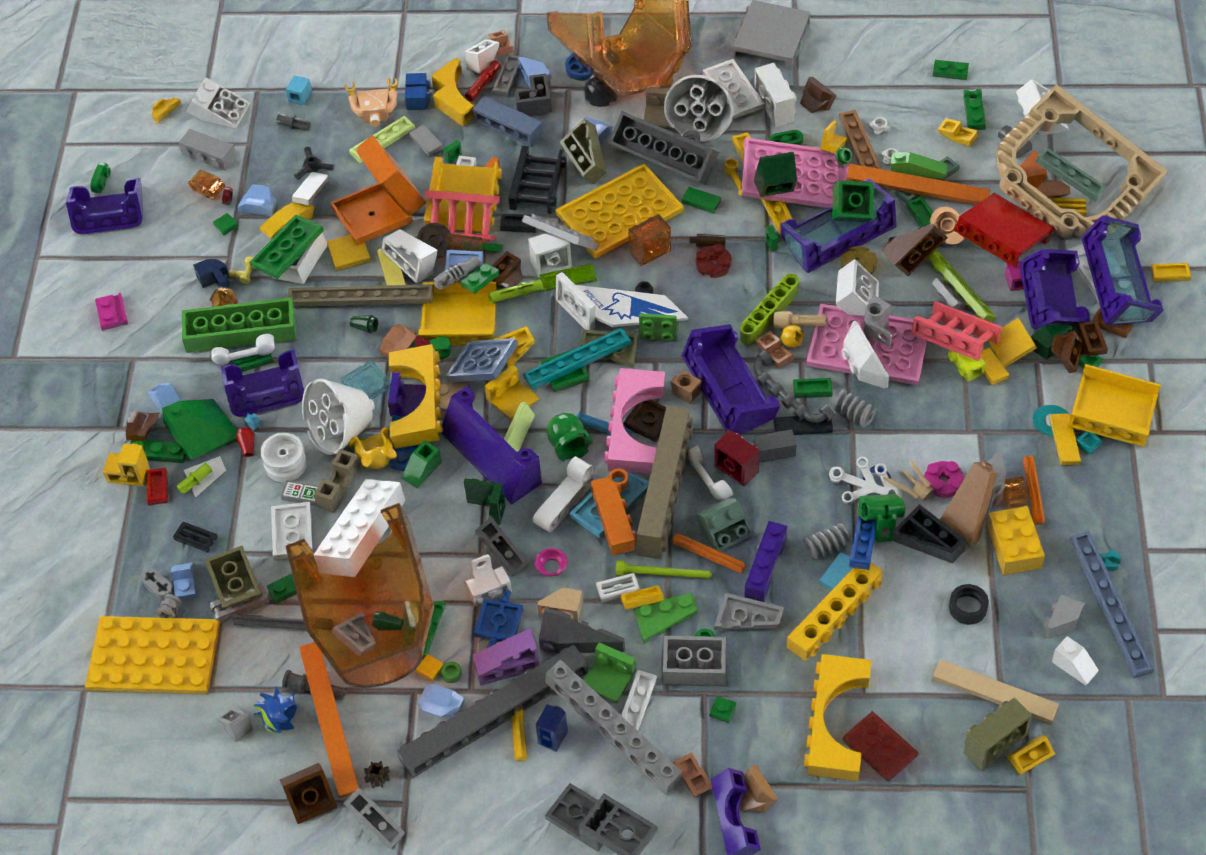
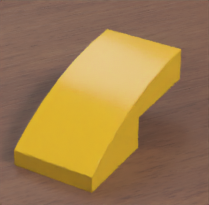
M947 118L938 128V132L943 136L969 147L972 146L979 136L978 130L962 127L961 121Z

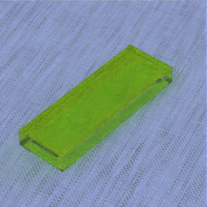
M593 264L540 274L544 292L556 290V275L561 272L575 285L597 281Z

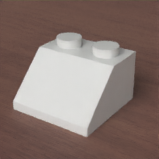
M548 234L528 239L531 264L538 278L572 267L569 241Z

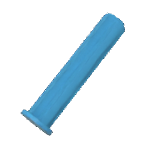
M581 410L579 411L577 417L582 421L583 426L611 435V432H608L609 422L583 414ZM624 428L626 432L631 436L632 430Z

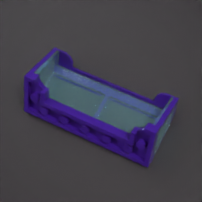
M868 178L863 182L874 183L872 220L867 223L832 220V207L799 224L794 219L784 221L780 224L782 239L801 267L809 273L896 228L895 199Z
M1102 215L1081 239L1104 323L1107 325L1153 322L1164 310L1160 300L1155 299L1151 301L1136 249V245L1141 240L1139 225Z

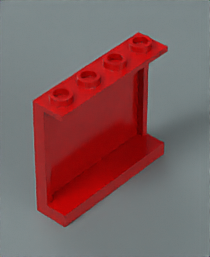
M993 193L959 216L954 231L1015 267L1018 258L1039 242L1043 244L1049 242L1054 227L1000 195Z

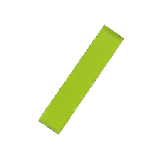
M786 274L741 323V343L744 345L754 344L755 339L759 338L774 322V313L776 311H784L798 295L799 277L796 274Z

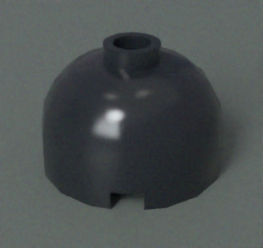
M596 73L590 76L584 86L586 101H590L591 105L597 107H606L613 100L615 102L618 97L617 82L606 73Z

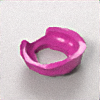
M552 547L541 551L535 559L537 570L541 574L550 577L561 574L568 564L564 552ZM549 560H555L559 563V568L556 573H547L544 569V564Z

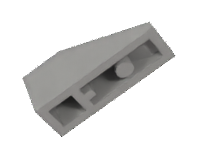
M357 788L343 803L388 848L391 849L405 834L360 788Z

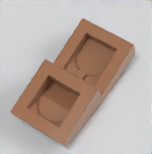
M504 30L488 34L490 40L499 42L497 56L514 52L513 46L509 42L508 35Z
M771 331L755 339V343L760 350H765L771 356L772 363L778 369L794 360L793 354L782 346L781 340Z
M692 752L673 762L682 771L681 779L694 798L713 789L705 771L700 768Z

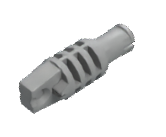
M474 256L464 263L459 262L453 265L452 268L444 270L433 279L435 287L441 290L453 285L454 282L457 283L459 280L466 278L469 272L481 266L480 260L477 256Z

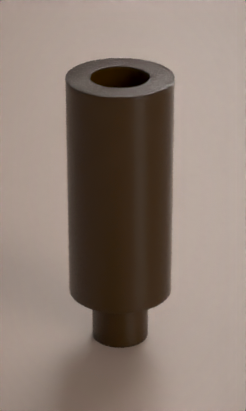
M697 233V236H690L689 243H695L696 247L725 248L726 235Z

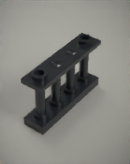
M529 146L521 147L508 197L509 210H517L518 203L526 202L547 205L548 214L552 213V209L556 207L557 203L556 193L562 168L566 167L567 159L564 157L563 150L560 149L558 158L532 156L529 153ZM541 163L556 165L555 171L529 169L528 164ZM528 176L553 178L551 184L525 182L524 180ZM524 189L549 191L548 198L522 195L521 191Z

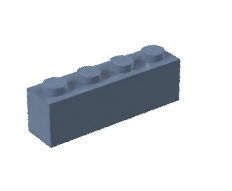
M486 96L473 109L474 121L530 147L543 134L541 121Z

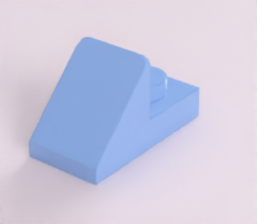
M193 563L172 566L170 572L174 581L175 596L181 600L196 598Z

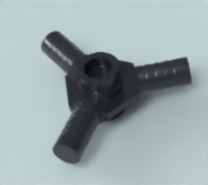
M305 147L306 159L303 163V168L296 172L294 176L299 180L306 173L317 172L321 169L333 171L334 164L322 162L313 156L310 147Z

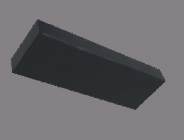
M799 416L775 417L773 419L775 432L792 430L794 435L833 432L832 419L817 423L810 422L805 418L800 420Z

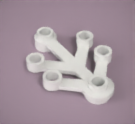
M859 457L856 461L857 467L861 469L865 480L844 473L841 467H833L829 472V478L833 483L839 484L844 481L861 488L852 493L849 491L842 494L844 504H852L860 496H866L873 492L879 495H886L893 491L902 498L901 489L883 479L884 476L888 477L886 465L883 463L875 466V473L877 476H880L884 487L876 484L868 467V459L866 457ZM865 461L866 464L864 466L859 465V462ZM879 467H882V468L885 469V470H884L883 472H881V473L877 471V469H878ZM835 471H839L841 473L839 476L833 475ZM849 495L852 498L851 500L846 501L844 497Z

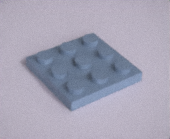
M516 338L468 341L445 376L447 381L462 382L496 379L518 345Z

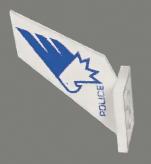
M563 272L556 275V301L585 330H595V319L611 327L639 325L640 313L677 316V321L688 320V317L665 295L575 285Z

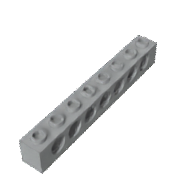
M561 659L546 672L545 683L665 795L681 781L682 771Z

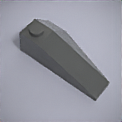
M545 608L539 634L540 649H543L545 652L559 653L562 649L574 645L580 653H595V648L599 642L624 652L625 640L623 637L604 629H592L588 622L582 621L579 623L570 619L571 615Z

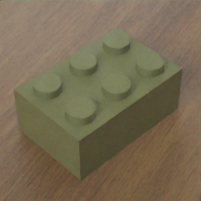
M1015 697L1009 702L1004 701L993 714L988 713L979 725H973L968 729L963 753L980 771L1028 735L1032 714Z

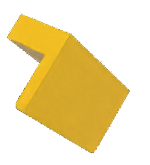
M837 121L831 122L825 128L821 150L836 153L838 148L844 147L847 144L848 137L835 134Z

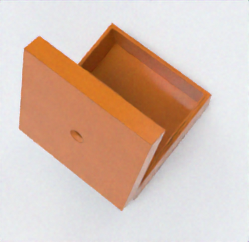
M373 135L360 144L356 152L378 183L330 202L333 212L357 246L413 223L412 214L427 203L401 166Z

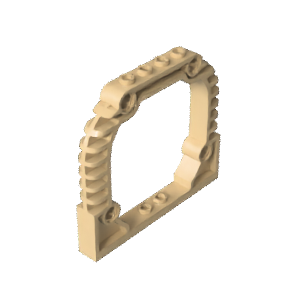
M1057 84L1002 139L996 156L998 172L1002 178L999 184L1000 189L1009 198L1020 204L1023 209L1054 227L1053 232L1062 238H1069L1072 235L1082 237L1102 215L1124 220L1163 181L1168 173V170ZM1076 120L1095 137L1099 138L1109 148H1112L1129 162L1126 167L1128 175L1120 187L1122 194L1105 211L1095 216L1084 217L1073 209H1061L1027 182L1026 172L1016 163V153L1038 131L1049 132L1054 128L1055 124H1071ZM1110 220L1107 233L1114 230L1120 222Z

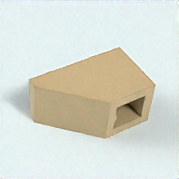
M561 588L538 601V614L543 616L545 608L567 613L571 615L570 619L578 622L583 604V593L581 590Z

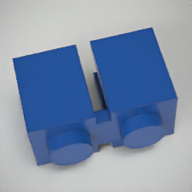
M407 73L405 81L406 109H427V102H430V92H428V90H431L430 79L427 80L426 73Z

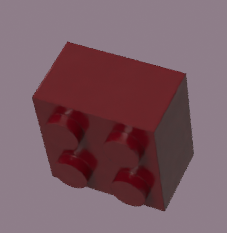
M729 429L714 444V466L745 487L759 473L760 450L755 444H750L743 439L740 434L734 433Z

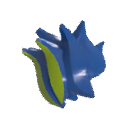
M275 687L274 696L261 692L260 696L265 700H258V704H254L253 707L260 710V712L254 713V716L262 719L265 729L272 734H278L281 730L294 729L290 722L297 710L294 692L288 698L282 695L277 687Z

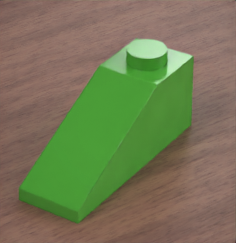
M912 152L892 153L890 164L893 172L926 178H947L948 164Z

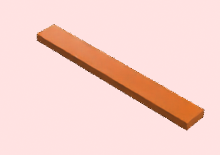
M850 163L846 181L863 182L870 178L881 188L977 205L990 196V189Z
M319 641L299 646L338 796L339 798H344L352 795L359 786Z

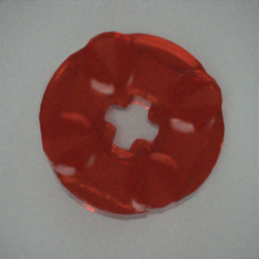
M721 244L704 247L696 253V269L703 276L706 274L710 275V278L722 277L729 272V268L732 265L731 254ZM711 260H716L717 263L714 264L713 262H710V261H711Z

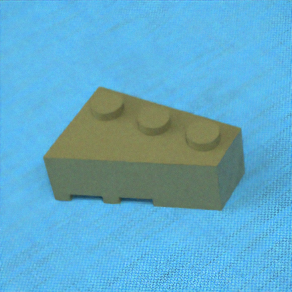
M584 118L560 141V144L582 177L595 184L607 172L596 126Z

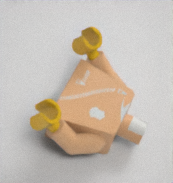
M390 78L387 79L390 91L389 88L358 91L355 95V83L352 82V89H348L347 83L345 84V90L350 95L348 98L352 111L358 117H362L363 122H370L372 127H378L380 121L388 120L389 114L397 106V91H395V88L398 87V81L396 78L393 85H390Z

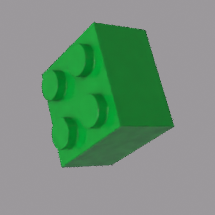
M837 181L833 184L832 220L867 223L873 219L874 183Z

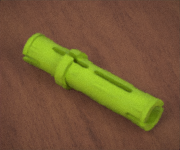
M541 279L528 283L521 282L517 286L489 292L488 298L490 303L493 304L522 295L525 297L530 293L543 291V283Z

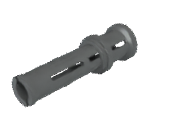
M286 670L282 680V687L295 688L302 693L310 691L306 674L298 675L292 673L291 670ZM331 685L334 698L342 701L346 688Z

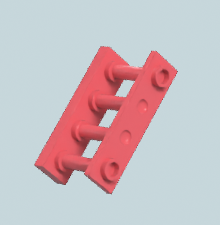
M425 190V197L431 198L432 201L431 223H438L439 203L442 199H448V230L452 236L480 239L479 242L490 243V240H496V236L489 235L491 207H493V203L499 204V196ZM459 200L465 201L467 205L465 233L455 232L456 206ZM476 202H482V206H484L482 235L472 234L473 210Z
M935 301L932 316L929 319L918 315L914 318L911 335L978 361L982 357L983 346L986 341L995 344L999 343L1002 327ZM939 321V322L944 323V324H946V325L943 326V325L938 324V323H936V322ZM953 328L962 330V332L956 331ZM972 334V335L977 336V337H979V338L977 339V338L971 337V336H969V335Z

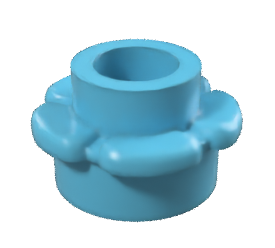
M248 413L244 419L247 425L252 430H255L257 427L260 428L259 423L261 420L254 413L252 415Z

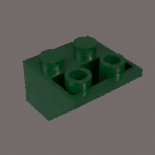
M794 152L760 157L753 180L760 197L794 191L797 182Z

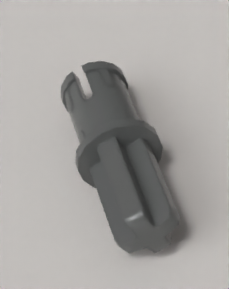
M278 113L276 118L277 124L287 125L292 129L294 127L304 130L310 129L311 122L297 118L296 115L289 116Z

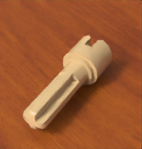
M776 311L774 313L775 329H784L789 325L826 326L827 317L825 315H793L791 311Z

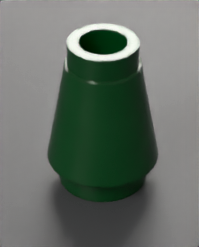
M373 315L352 316L350 318V326L367 333L376 332L378 329V318Z
M384 611L375 612L372 627L377 628V631H402L404 625L403 618Z

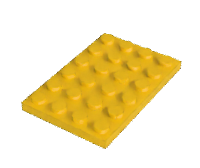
M644 163L555 210L556 215L567 228L594 238L593 241L599 244L597 251L586 248V250L596 259L684 212V206Z
M100 616L85 683L86 691L208 695L220 627L219 620Z

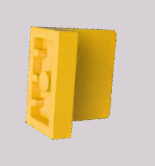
M514 365L484 386L486 400L510 421L513 420L521 402H526L531 407L539 400V397L519 380L518 368Z

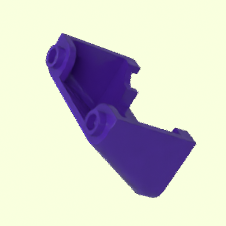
M133 178L127 180L124 185L125 193L90 197L88 189L84 186L70 187L66 206L72 230L77 234H87L139 226L143 220L141 179Z
M1041 249L1022 260L1020 266L1029 321L1033 329L1038 330L1043 325L1078 326L1081 322L1090 321L1088 309L1084 306L1077 307L1071 273L1075 272L1080 264L1077 251Z
M294 349L279 355V367L243 375L240 367L235 364L221 366L224 388L233 415L242 417L248 413L251 415L297 404L303 400L304 387Z

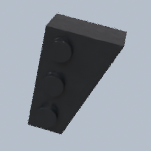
M920 504L893 530L894 542L952 564L966 550L965 539Z

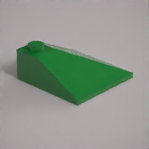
M214 399L177 401L162 408L164 425L190 461L237 441V429Z

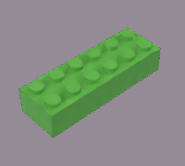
M292 297L182 310V341L186 353L212 350L216 347L231 348L256 345V339L262 334L273 335L274 342L297 340L296 312Z

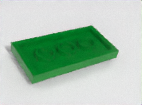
M295 215L249 263L252 268L278 279L321 235L324 229L317 223Z

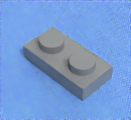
M936 278L932 282L937 294L947 300L946 304L949 307L962 311L967 307L964 300L955 293L951 285L945 280Z

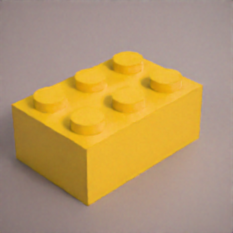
M1028 506L989 512L986 526L1002 574L1008 575L1042 569L1045 554Z

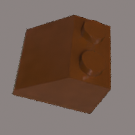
M319 763L279 779L297 824L337 808L336 801Z

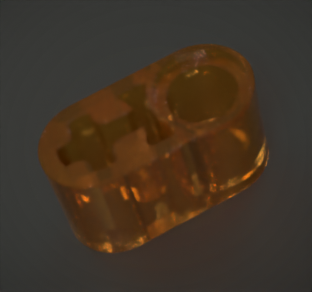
M199 170L188 181V185L193 191L211 200L225 188V184L220 178L204 170Z

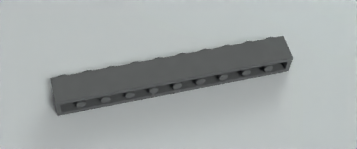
M574 645L562 649L554 657L545 659L539 666L528 669L519 678L510 680L504 687L493 690L484 699L475 701L470 707L458 711L447 721L438 723L432 730L423 732L412 742L403 744L397 750L400 762L413 779L509 721L515 715L514 711H520L521 708L525 711L555 693L545 683L546 672L560 659L579 677L588 673L587 661Z

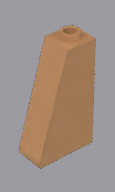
M986 461L974 462L940 518L943 523L963 537L969 545L977 544L980 539L997 477V472L992 469L993 466Z

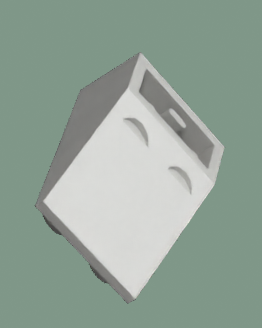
M205 77L186 112L202 121L237 128L251 103Z

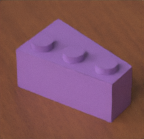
M531 628L472 655L480 686L523 674L528 669L539 666L538 651Z

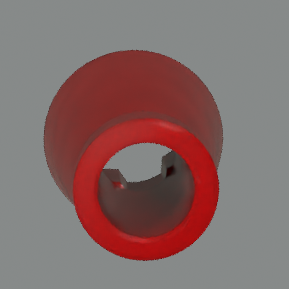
M247 427L237 431L236 439L243 456L252 457L254 455L255 433L251 428Z

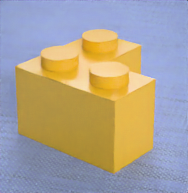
M123 444L120 453H109L103 469L107 483L144 486L147 470L150 469L143 447L138 444Z

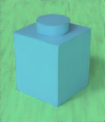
M296 75L293 76L286 88L288 101L302 105L305 104L312 92L310 79Z

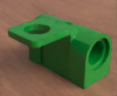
M896 494L860 496L858 515L863 520L877 521L875 534L877 542L893 541L896 518L904 517L905 504ZM884 527H889V535L882 537L881 530Z

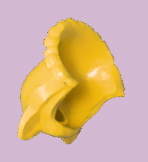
M385 427L381 429V433L362 440L354 436L348 443L350 449L355 447V453L365 468L382 469L386 467L390 459H394L397 456L396 451L393 449L392 441L388 436L390 428Z

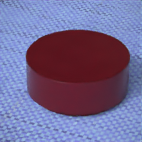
M225 187L222 195V204L230 205L233 198V189Z

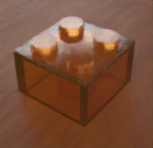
M660 214L650 217L646 221L628 229L629 253L640 266L671 252V227Z

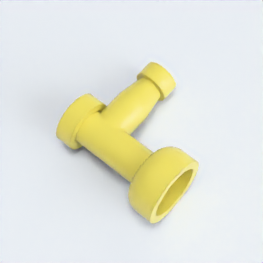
M246 257L244 261L245 271L230 270L229 277L239 278L241 283L249 284L251 273L255 270L249 262L254 257Z

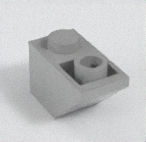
M1060 595L1058 602L1054 601L1051 607L1052 617H1047L1043 627L1047 629L1045 637L1049 639L1075 630L1081 617L1084 603Z

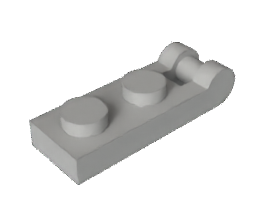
M258 584L261 596L222 610L223 607L219 599L213 601L210 604V608L215 613L214 618L216 621L219 620L220 623H223L228 618L233 617L234 614H241L269 603L263 584Z

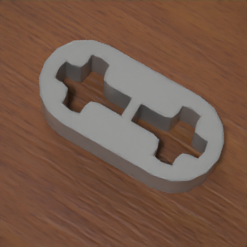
M147 569L142 573L141 580L143 585L158 599L164 600L166 594L173 595L174 591L171 583L157 570ZM148 578H154L155 582H153L150 579L148 580ZM161 586L163 589H167V591H160L159 587Z

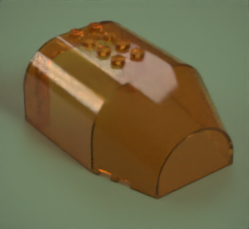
M400 503L380 510L391 528V532L384 541L375 546L355 577L320 573L314 558V552L305 539L285 546L306 631L340 678L346 684L354 687L371 688L394 683L412 673L422 661L434 612V603L410 520ZM384 611L403 618L404 625L402 631H377V628L372 627L375 612ZM362 612L365 616V624L369 625L370 633L375 639L376 646L371 652L359 657L334 636L332 631L335 626Z

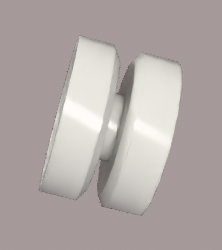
M277 433L270 436L261 447V457L265 471L274 481L281 483L286 482V480L293 481L304 473L307 467V460L303 444L294 434Z

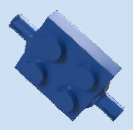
M506 589L503 590L501 599L491 600L484 598L474 637L489 640L487 648L517 634L524 608L523 605L514 604L509 601L511 591L508 589L507 592Z

